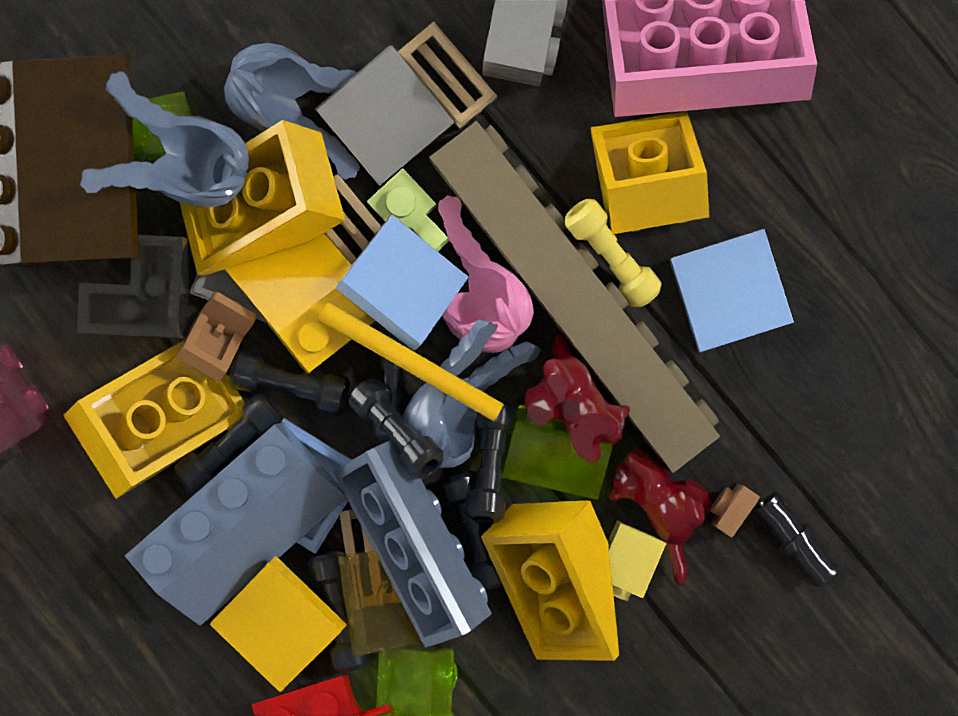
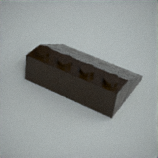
M129 55L18 60L0 63V267H36L139 258L136 188L132 186L116 187L111 185L105 188L102 187L97 193H87L80 185L83 179L82 173L86 169L100 170L116 164L134 162L133 117L128 116L122 106L105 90L111 73L116 74L119 71L128 76L131 86Z

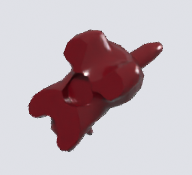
M558 334L554 337L552 348L555 358L548 359L543 365L544 377L540 383L527 390L525 394V409L530 420L539 426L555 420L561 422L568 429L573 449L578 456L588 463H595L601 457L600 443L615 444L621 440L625 418L631 411L630 406L609 404L594 384L587 367L572 356L564 335Z
M636 445L632 453H629L624 461L615 467L613 490L609 495V500L614 502L626 498L636 501L641 505L657 534L666 542L665 547L673 568L674 580L678 585H682L686 581L687 564L682 545L691 537L695 528L703 523L705 516L710 513L711 499L705 487L693 479L671 480L661 460L644 447Z

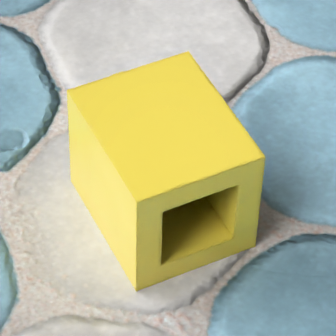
M616 521L608 540L613 596L625 601L629 600L631 593L641 598L644 597L666 542L620 521Z

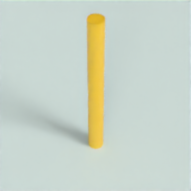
M329 302L318 320L492 421L496 419L504 405Z

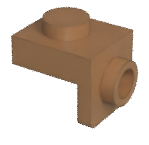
M214 292L197 314L176 358L219 382L226 374L243 337L253 326L257 315L243 307L236 300L228 298L219 292Z

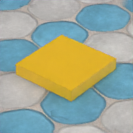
M277 556L210 623L279 692L347 625Z

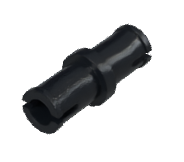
M777 491L765 497L754 507L753 513L761 519L779 541L777 548L784 556L790 555L810 579L814 587L824 584L837 573L839 566L831 560L813 538L814 530L808 523L802 524Z

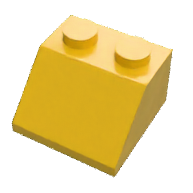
M687 111L591 127L603 203L608 215L610 230L613 234L674 223H684L709 217L707 171Z

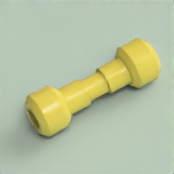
M585 199L579 202L566 214L564 225L577 240H587L596 253L601 254L609 263V269L620 281L619 291L631 307H642L651 302L660 292L661 281L650 267L639 266L629 253L624 252L616 242V236L606 225L607 213L595 199Z

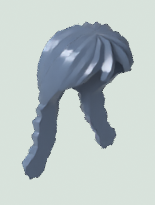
M272 43L249 46L233 58L231 71L224 86L226 103L238 118L261 132L266 131L282 120L321 132L327 155L335 163L337 173L342 179L355 178L357 171L360 170L357 159L347 152L346 148L342 146L335 136L317 127L311 119L302 116L295 100L310 90L318 93H334L358 72L354 70L339 71L333 67L321 68L316 64L308 63L294 51L282 45Z
M121 71L116 74L111 73L105 90L122 106L128 116L136 118L151 133L159 137L166 154L154 163L136 161L128 164H116L100 170L86 169L82 173L83 179L80 185L87 193H97L102 187L105 188L111 185L116 187L132 186L137 189L148 188L153 191H159L178 202L193 206L215 207L226 204L241 191V188L244 186V177L247 176L246 170L249 168V157L245 143L233 129L201 116H176L170 111L162 110L160 105L151 103L148 98L136 95V92L131 89L128 76Z
M477 319L476 323L472 325L469 334L462 337L459 346L451 350L450 357L441 364V368L455 376L460 374L480 355L488 338L498 328V324ZM527 341L511 346L498 356L492 357L485 365L477 367L470 377L462 380L484 392L501 377L506 376L513 368L536 359L541 349ZM425 383L411 398L403 413V422L406 425H410L419 436H430L443 450L444 458L440 468L455 467L471 457L470 453L473 450L477 436L475 432L477 412L432 385Z

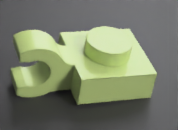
M403 168L367 201L384 221L391 215L395 216L437 252L449 242L448 237L427 216L437 207L436 203Z

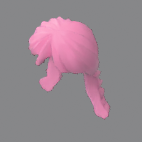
M447 195L443 200L439 201L438 211L444 220L448 241L453 244L456 253L461 258L463 267L469 273V292L457 293L442 314V318L450 331L460 340L469 334L472 325L476 323L477 319L498 324V328L488 338L482 352H501L512 346L517 337L530 325L534 314L530 294L511 270L490 261L488 255L481 250L480 244L472 237V232L462 223L463 221L460 217L462 203L460 199Z

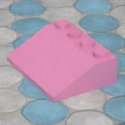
M602 0L608 70L615 117L811 100L817 60L805 0Z

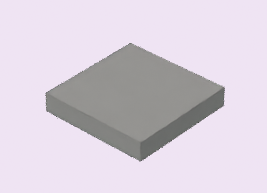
M391 45L315 108L379 186L454 123Z

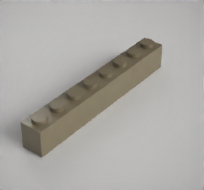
M477 121L431 155L429 157L430 163L457 198L460 199L470 215L618 406H630L631 411L626 417L665 465L666 469L674 473L720 437L713 427L719 423L718 418L703 399L694 403L683 389L689 381L680 368L672 360L664 364L653 348L659 342L642 321L634 325L623 311L629 303L612 282L604 286L595 275L593 270L599 265L588 249L582 243L574 247L563 233L567 228L564 225L565 220L551 203L545 208L532 193L539 187L521 164L514 169L502 153L508 147L497 131L491 125L484 130Z

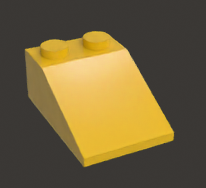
M282 120L245 143L248 150L249 168L246 170L247 176L244 177V186L232 200L215 207L193 206L180 202L197 275L206 276L307 243L345 221L321 132Z
M324 233L307 243L224 269L306 374H309L352 340L318 320L328 302L369 326L376 321L335 288L352 265Z
M184 340L78 400L63 415L116 499L179 461L188 453L195 451L222 434L242 416V406L245 402L237 389L231 387L227 373L217 382L176 358Z
M591 501L512 504L505 511L504 518L494 523L481 538L536 659L615 661L619 656L609 546Z

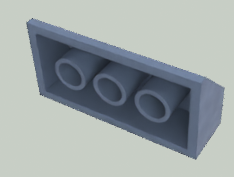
M285 423L274 424L127 553L125 557L160 597L201 626L244 589L275 556L279 558L346 500L347 497L342 488Z
M390 440L366 451L333 471L426 648L468 633L492 613L487 605L488 597L483 585L476 578L472 577L463 560L465 554L461 543L453 534L449 533L440 516L441 506L438 499L430 490L425 488L421 479L412 478L400 464L401 453Z

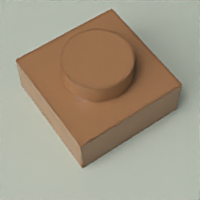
M737 483L733 490L726 487L719 494L710 509L715 514L710 524L732 538L760 496Z

